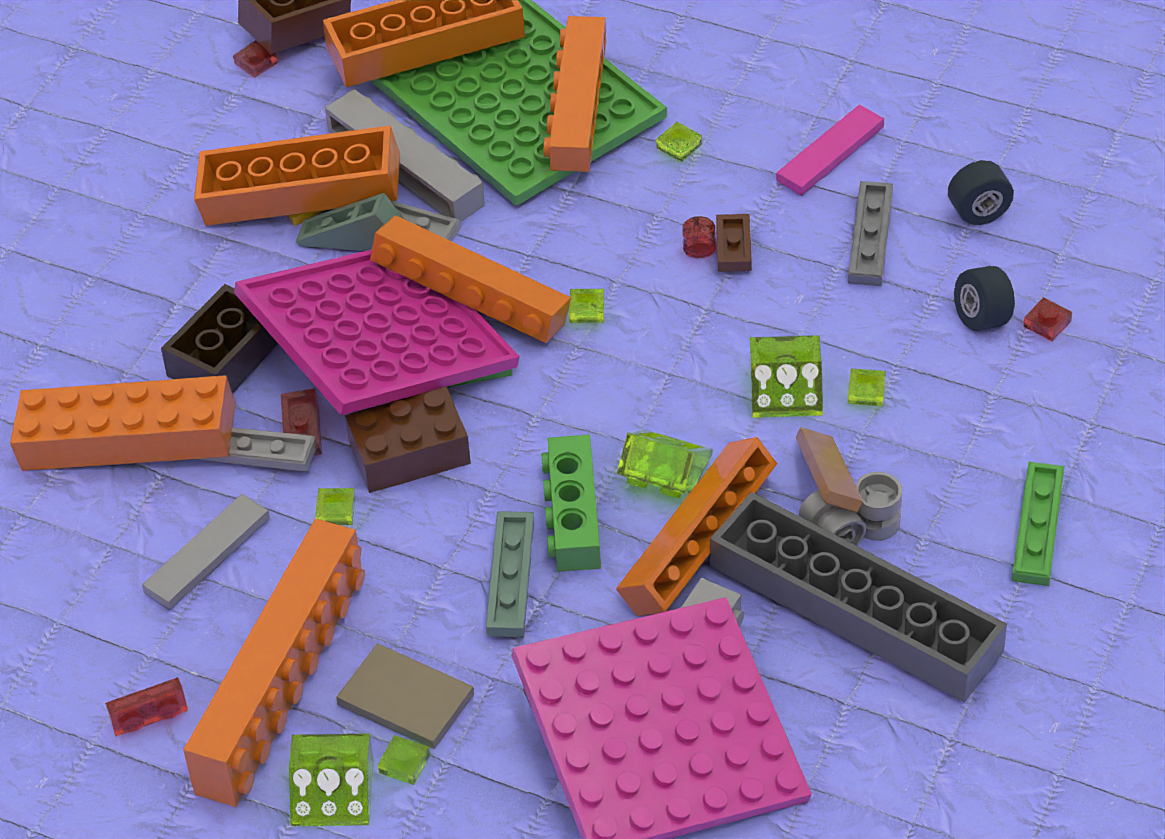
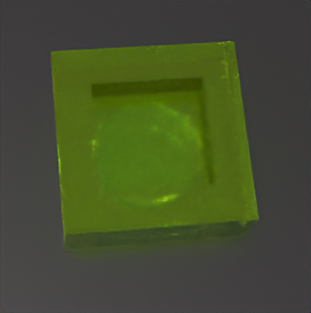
M675 122L656 139L657 149L680 162L702 145V135L679 122Z
M570 289V323H604V289Z
M851 368L848 404L883 406L886 371Z
M318 488L316 519L337 525H353L355 508L354 488Z
M394 735L378 763L379 774L414 785L430 757L429 746Z

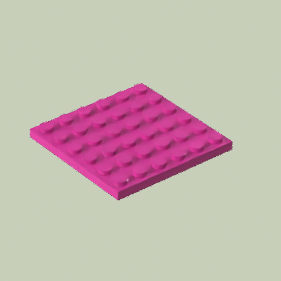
M372 250L249 278L235 283V295L340 415L518 367L520 356L476 310L371 261Z
M727 597L513 648L512 659L582 839H669L809 802L812 793Z

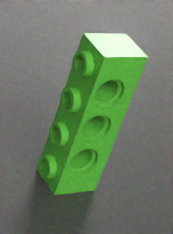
M590 434L548 437V452H542L541 457L543 474H550V479L543 480L545 501H552V507L545 508L547 529H554V535L547 536L549 558L556 557L557 572L601 569Z

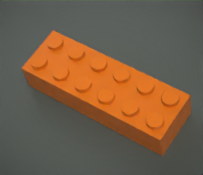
M393 0L323 20L326 47L345 87L358 85L525 37L523 8L518 0Z
M391 125L200 151L194 201L205 226L336 209L381 193H385L390 201H397L400 151Z
M227 375L21 390L10 445L21 471L229 457L236 403Z

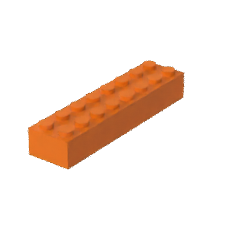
M314 519L183 749L195 795L237 807L243 794L246 795L250 792L257 768L260 763L264 764L267 761L274 737L284 730L287 714L291 706L299 702L303 692V684L308 675L315 673L319 663V655L324 646L328 647L331 644L335 626L340 618L343 619L346 616L354 591H359L363 585L365 571L361 567V547L358 546L355 529Z

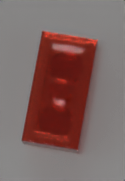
M315 388L281 394L283 433L315 436L317 442L314 455L322 454L319 404Z
M178 677L105 703L115 736L137 731L141 727L164 719H171L180 713L188 711L184 691Z

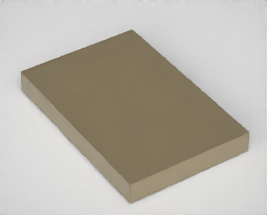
M377 643L336 698L339 706L435 749L473 697L474 688L472 685Z

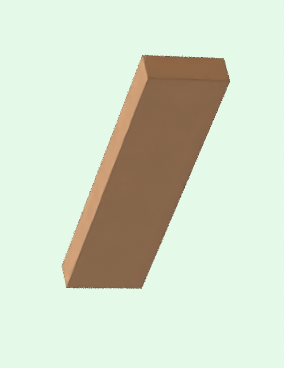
M800 427L795 438L824 502L852 512H858L863 500L833 437Z

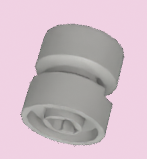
M885 472L865 474L856 483L858 492L863 500L859 511L856 513L866 525L864 538L882 541L895 535L900 527L902 486L898 479Z
M819 490L811 494L802 503L799 510L800 517L856 546L861 542L866 533V525L856 512L826 504Z

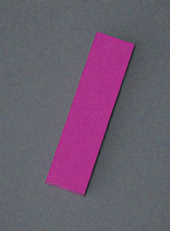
M859 104L776 172V181L802 196L884 127L885 118Z

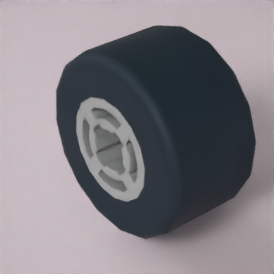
M980 160L966 165L952 177L948 185V197L961 219L971 225H983L994 221L1009 209L1013 201L1014 189L1000 166L992 161Z
M985 266L967 269L960 273L955 282L954 303L957 314L966 327L979 331L1001 327L1009 322L1015 307L1014 291L1010 279L1001 268Z

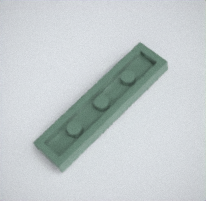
M497 511L486 622L487 636L524 637L534 512Z

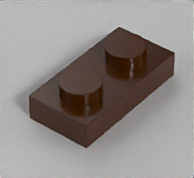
M716 215L718 272L752 271L750 215Z

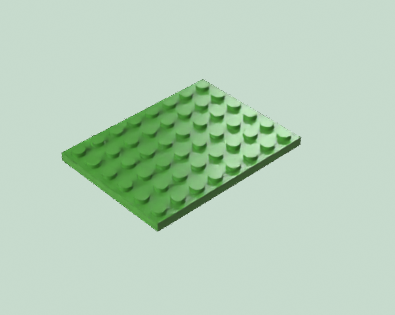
M518 0L523 8L524 38L371 80L374 85L516 206L575 172L551 171L550 157H544V139L551 136L547 134L548 115H554V112L550 111L551 93H557L553 86L554 72L560 71V69H557V51L563 50V48H560V30L566 29V27L532 0ZM605 58L591 162L667 117V107Z

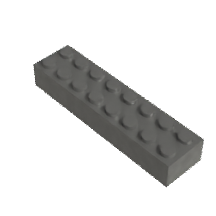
M753 492L745 498L710 538V567L963 702L968 699L1004 652L1007 623Z

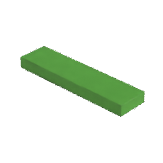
M1028 461L1012 581L1049 586L1065 466Z

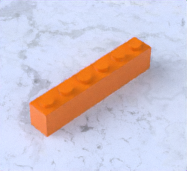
M568 16L566 29L560 30V48H563V50L557 51V69H560V71L554 72L553 80L554 90L557 93H551L550 111L554 112V115H548L547 134L551 136L544 139V157H550L551 171L590 172L607 42L606 17Z
M396 215L375 232L370 260L544 343H547L566 323L571 297Z
M758 437L729 442L617 586V592L636 616L667 611L710 554V538L751 492L756 493L775 468L777 462Z

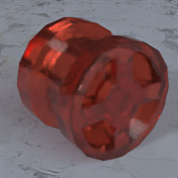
M695 216L684 222L682 233L685 254L696 259L712 255L716 250L714 222L703 216Z

